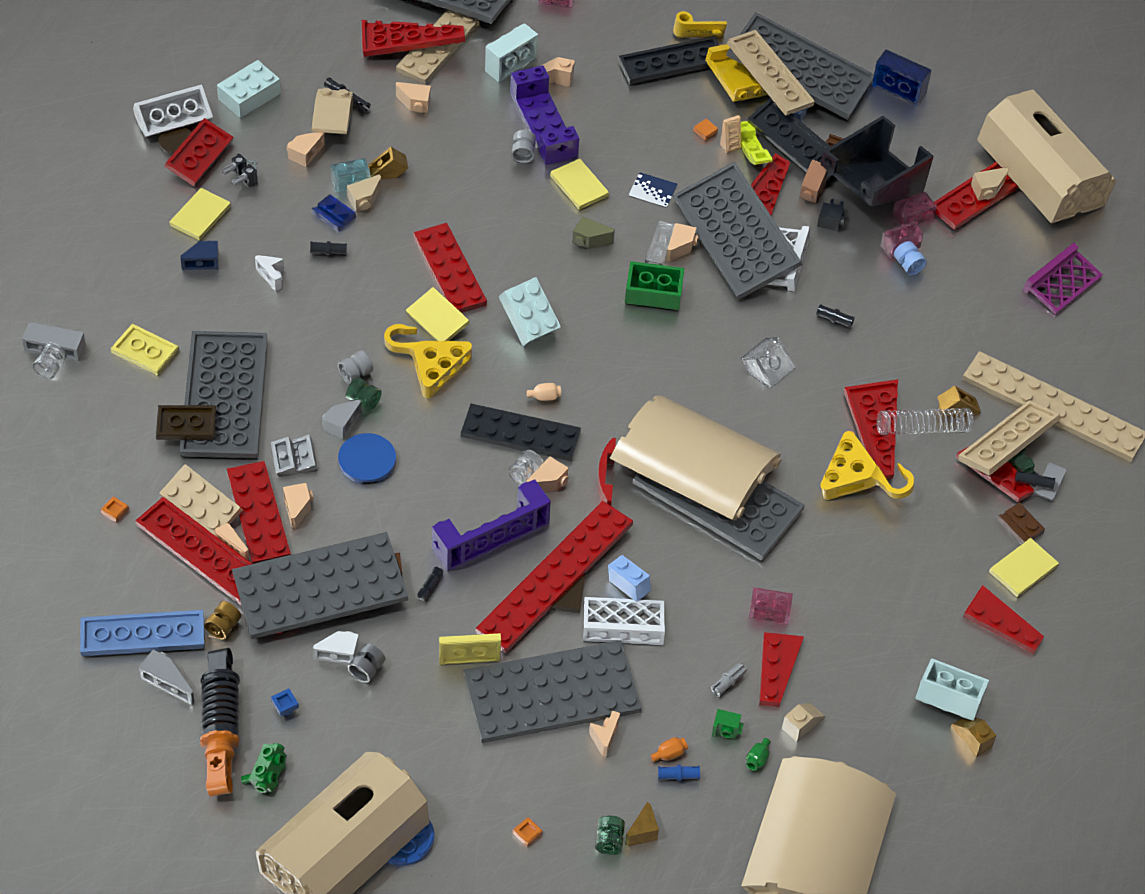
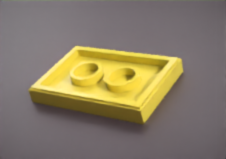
M577 159L550 172L551 178L578 210L609 197L607 189L581 159Z
M200 188L170 220L169 224L171 227L200 241L231 207V202Z
M434 287L406 309V313L436 341H450L470 324L469 320Z
M134 324L111 347V353L157 376L179 352V346Z
M1030 538L991 567L989 573L1018 598L1056 569L1059 563Z
M501 633L439 637V665L500 661Z

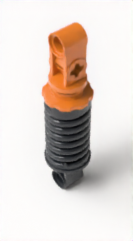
M230 648L209 651L207 654L208 671L203 673L200 678L202 688V733L200 746L206 749V788L210 797L232 793V759L235 756L234 749L239 746L240 741L238 736V685L240 683V676L232 671L233 655Z

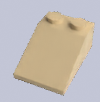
M329 88L318 89L311 131L347 134L353 110V92L345 89L338 91Z

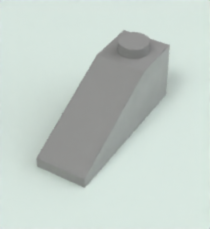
M152 650L139 667L141 679L193 705L195 702L193 690L172 660L165 653Z

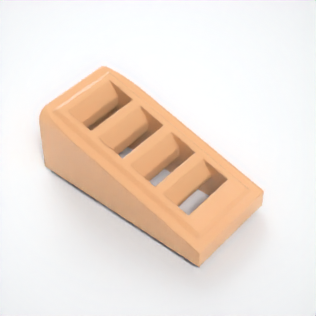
M739 115L723 120L720 145L726 153L741 148V120Z
M226 523L215 529L216 537L249 561L248 548L230 524Z

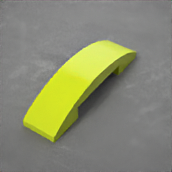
M748 121L741 122V148L747 159L754 165L772 162V157L768 150L763 149L756 137V129Z

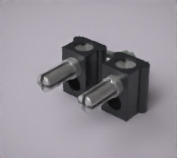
M239 153L231 158L232 163L229 166L221 169L224 175L233 171L238 176L232 180L233 185H237L242 181L248 187L258 184L256 166L258 163L256 160L245 159Z

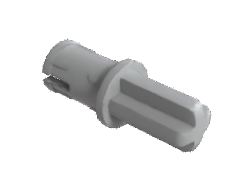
M738 663L728 673L724 672L721 679L710 687L712 692L719 697L730 686H734L735 681L746 673L747 669L742 663Z

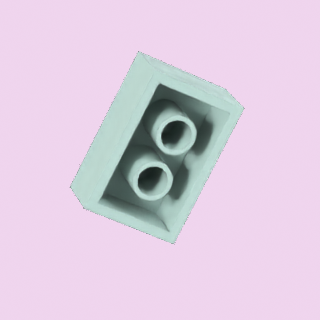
M524 23L506 35L501 36L496 41L489 43L486 46L485 71L497 82H500L510 76L512 72H516L536 60L538 34Z
M257 60L217 84L218 100L241 119L281 94L280 78Z
M537 277L510 288L499 296L523 346L554 333L561 327Z
M931 658L915 699L974 721L989 680Z

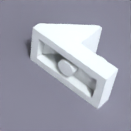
M256 256L257 271L275 292L281 290V281L283 280L281 272L284 271V260L275 257Z

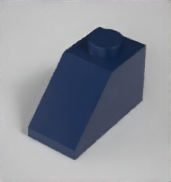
M199 241L180 256L182 270L219 269L218 241Z

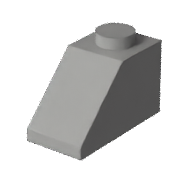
M354 400L331 406L321 419L323 431L344 439L362 413L361 401Z

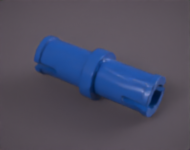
M678 764L677 767L658 766V780L677 779V781H681V779H700V766L681 767V764Z

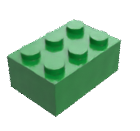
M630 261L625 303L679 310L685 268Z

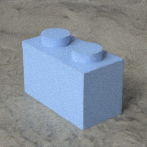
M623 555L608 565L609 581L636 602L651 591L650 575Z

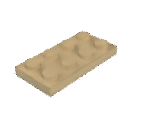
M186 464L159 493L214 535L216 528L226 523L231 524L242 511L241 507Z

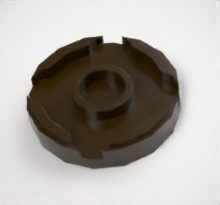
M180 127L160 133L158 138L159 148L165 154L172 156L191 134V131L185 127Z

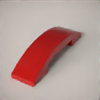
M612 438L605 446L598 469L599 497L601 502L604 501L609 505L612 503L613 485L605 484L607 464L614 465V460L610 459L616 447V438Z

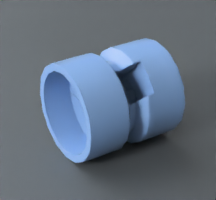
M911 241L902 243L894 251L895 259L902 265L908 275L919 273L927 264L926 258Z

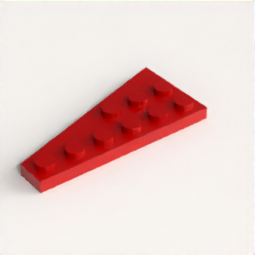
M361 20L364 57L466 42L465 30L462 25L444 24L441 27H434L433 24L428 23L426 26H419L418 23L393 21L390 24H383L382 21L377 20L375 23Z
M898 379L844 388V394L861 443L875 464L880 468L886 480L893 479Z

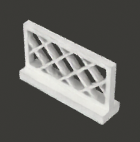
M802 226L801 230L779 227L803 266L810 242V227ZM791 235L797 236V238L792 241H790L787 237ZM802 266L785 274L784 280L776 279L769 284L787 286L788 291L795 292Z
M584 598L583 641L614 642L621 640L622 643L664 644V601L639 600L636 602L633 599ZM588 604H596L599 608L594 611ZM616 605L619 609L614 612L609 607ZM636 606L639 610L634 613L629 608ZM656 607L660 608V610L654 614L649 608ZM605 611L609 616L604 619L599 613ZM625 612L629 617L624 620L619 614ZM645 613L649 618L644 621L639 615ZM594 617V618L597 619L599 622H588V621L591 620V619ZM614 618L619 623H609V621ZM634 619L639 624H629V622ZM654 620L659 625H649V623Z

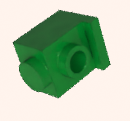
M717 709L711 736L716 737V734H719L725 738L736 739L737 734H742L744 723L740 722L742 714Z

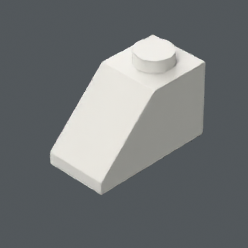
M338 631L314 645V659L349 665L357 654L359 646L358 634L350 631Z

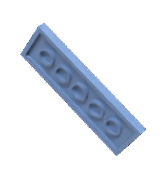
M203 610L80 617L81 656L205 648Z

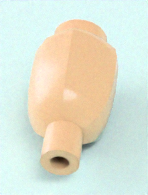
M543 383L537 385L534 390H526L527 398L535 397L539 401H553L557 397H561V387L556 386L555 383Z

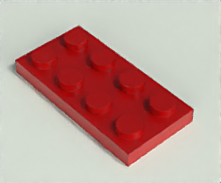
M204 118L167 160L164 167L192 186H195L230 145L234 137Z

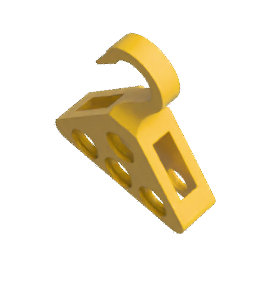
M394 324L388 327L384 333V343L390 351L410 354L412 356L421 391L425 398L433 397L472 359V344L468 341H420L410 343L392 341L391 337L396 334H417V327L404 324Z
M847 431L840 440L820 486L822 497L825 500L868 489L875 485L880 486L888 496L902 499L913 492L914 477L909 470H906L898 463V470L908 483L900 489L891 487L880 468L875 464L852 431Z

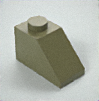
M582 216L573 230L572 243L587 249L612 244L614 242L615 229Z

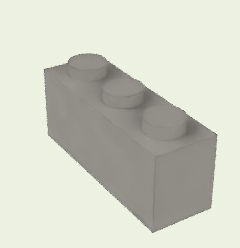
M29 322L22 338L24 351L79 361L86 345L84 332Z

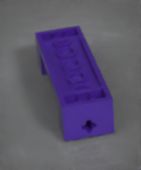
M544 65L512 72L510 93L528 130L536 136L535 145L544 164L549 165L578 158L580 138L574 126H565L549 93V75Z
M535 479L524 482L518 487L517 509L507 515H501L494 521L486 522L479 528L469 530L460 535L450 519L437 522L432 526V550L448 572L548 525L550 522L551 501Z

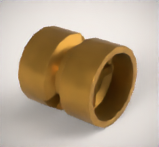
M221 601L214 609V613L210 614L204 622V627L212 636L218 639H225L242 615L233 604Z

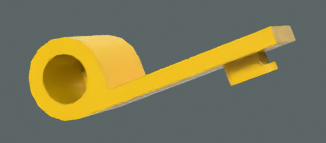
M682 11L676 15L673 33L681 38H706L711 36L724 38L727 21L693 22L692 15Z

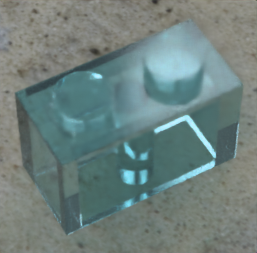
M365 158L331 165V180L335 192L347 190V185L370 178V170Z

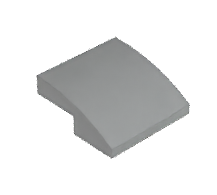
M310 435L294 440L286 437L271 442L277 475H294L318 469Z

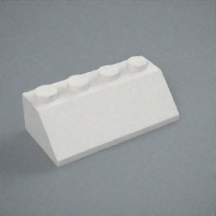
M202 84L134 103L133 107L137 123L145 137L201 122L204 118L207 120L213 118Z

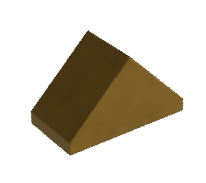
M647 802L627 832L626 845L632 846L658 840L659 828L650 803Z

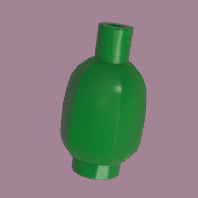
M764 738L761 743H756L746 755V766L748 769L756 771L758 768L763 767L770 755L768 746L771 743L768 738Z

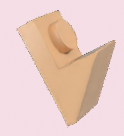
M612 711L610 718L606 717L603 727L590 723L589 734L603 757H607L619 725L620 713Z

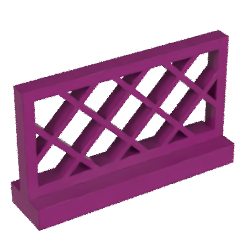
M1074 242L1032 275L1022 288L1027 294L1029 292L1034 294L1055 315L1103 276L1098 269L1077 251L1079 247ZM1073 259H1078L1081 262V266L1073 265ZM1061 269H1069L1070 275L1061 274ZM1073 270L1082 271V277L1074 276ZM1086 271L1092 272L1095 277H1086ZM1050 278H1057L1058 284H1050ZM1062 279L1070 280L1071 286L1062 285ZM1074 281H1083V287H1075ZM1037 288H1047V294L1039 292ZM1050 288L1059 289V295H1052ZM1063 290L1071 291V297L1063 296ZM1051 299L1060 300V306H1054L1051 303Z

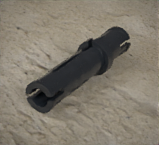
M330 77L326 81L331 83V85L324 82L325 88L337 91L341 89L348 90L345 85L337 83ZM353 93V105L363 113H366L368 110L363 105L370 109L371 104Z

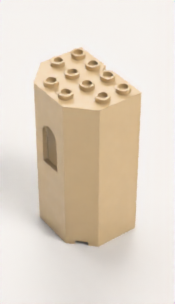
M1034 89L1006 97L987 114L977 140L1002 168H1008L1007 174L1051 224L1073 217L1079 211L1083 214L1106 205L1117 182L1116 179Z
M366 752L255 851L259 871L284 894H353L388 862L392 856L429 824L428 801L412 781L409 773L404 769L400 770L390 757L386 758L377 752ZM360 787L370 788L374 793L372 800L350 820L346 821L335 812Z

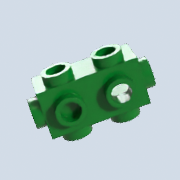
M279 743L264 744L252 773L241 776L242 783L251 782L255 789L261 793L272 792L278 785L280 772L286 766L287 755L284 753L285 747Z

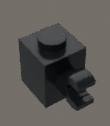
M833 198L830 200V204L823 202L817 227L838 232L840 225H844L846 215H843L844 202L841 201L839 205H835Z

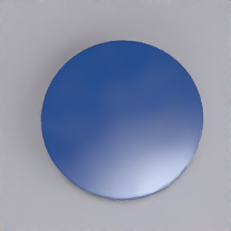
M363 433L352 436L342 444L338 453V463L341 472L354 482L362 484L363 482H379L393 472L396 465V452L393 445L386 438L377 434Z
M429 820L427 826L392 856L388 863L400 866L411 865L427 856L433 847L435 838L431 821Z

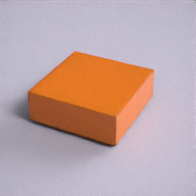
M705 119L695 125L693 131L704 140H707L718 133V128Z
M113 496L101 508V513L117 522L129 510V506Z
M527 817L513 829V834L528 847L543 834V830Z

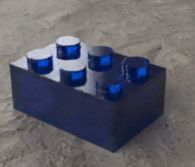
M886 49L876 61L872 86L918 106L927 94L932 70Z

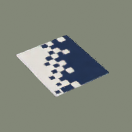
M639 172L629 196L667 207L677 187V183Z

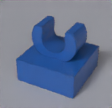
M289 688L271 696V702L280 717L283 715L287 716L299 708V703Z

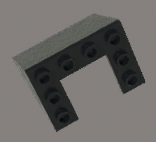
M881 116L824 150L820 165L870 206L922 195L934 156L920 146L914 165L911 167L907 166L889 151L896 125L885 116Z

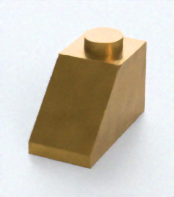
M393 147L388 148L366 166L368 178L380 174L381 180L397 178L409 168L406 155Z
M953 386L937 397L940 411L952 418L979 415L981 413L977 399L957 386Z
M977 717L974 718V721L962 718L952 724L953 729L976 757L993 747L997 735L985 720Z

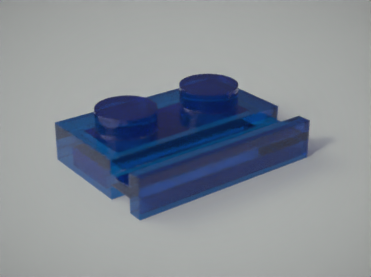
M331 194L321 200L316 207L312 208V213L337 231L356 218L355 211Z

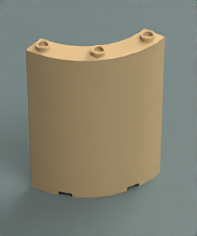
M662 395L655 396L653 402L649 400L639 410L628 425L630 431L625 438H620L610 459L732 520L741 518L745 510L744 505L758 483L761 484L766 474L774 471L775 468L777 469L782 460L780 458L781 453Z
M798 756L782 759L741 887L749 894H867L896 793L886 783L880 782L860 770L849 767L844 762Z

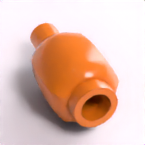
M673 737L660 744L658 751L650 756L653 762L660 759L670 761L682 756L685 750L688 749V745L684 738Z

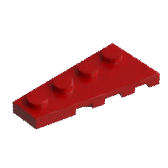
M776 153L772 157V162L767 163L751 184V187L770 215H772L790 165L788 160Z
M965 448V449H963V450L957 452L956 457L959 459V454L962 453V452H963L964 450H966L967 448ZM1009 461L991 475L972 468L1016 502H1020L1034 493V489L1029 484L1015 482L1017 470Z
M983 585L963 615L966 619L1032 654H1035L1044 638L1040 632Z
M764 632L759 705L780 707L804 636Z

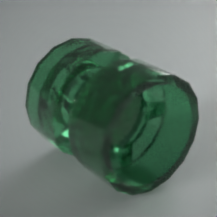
M360 377L355 378L346 391L347 399L350 401L360 400L361 407L367 411H371L376 407L382 395L381 389L374 385H369L367 381Z
M611 815L602 816L598 819V834L596 835L595 849L605 855H616L622 852V836H624L625 821L620 817Z

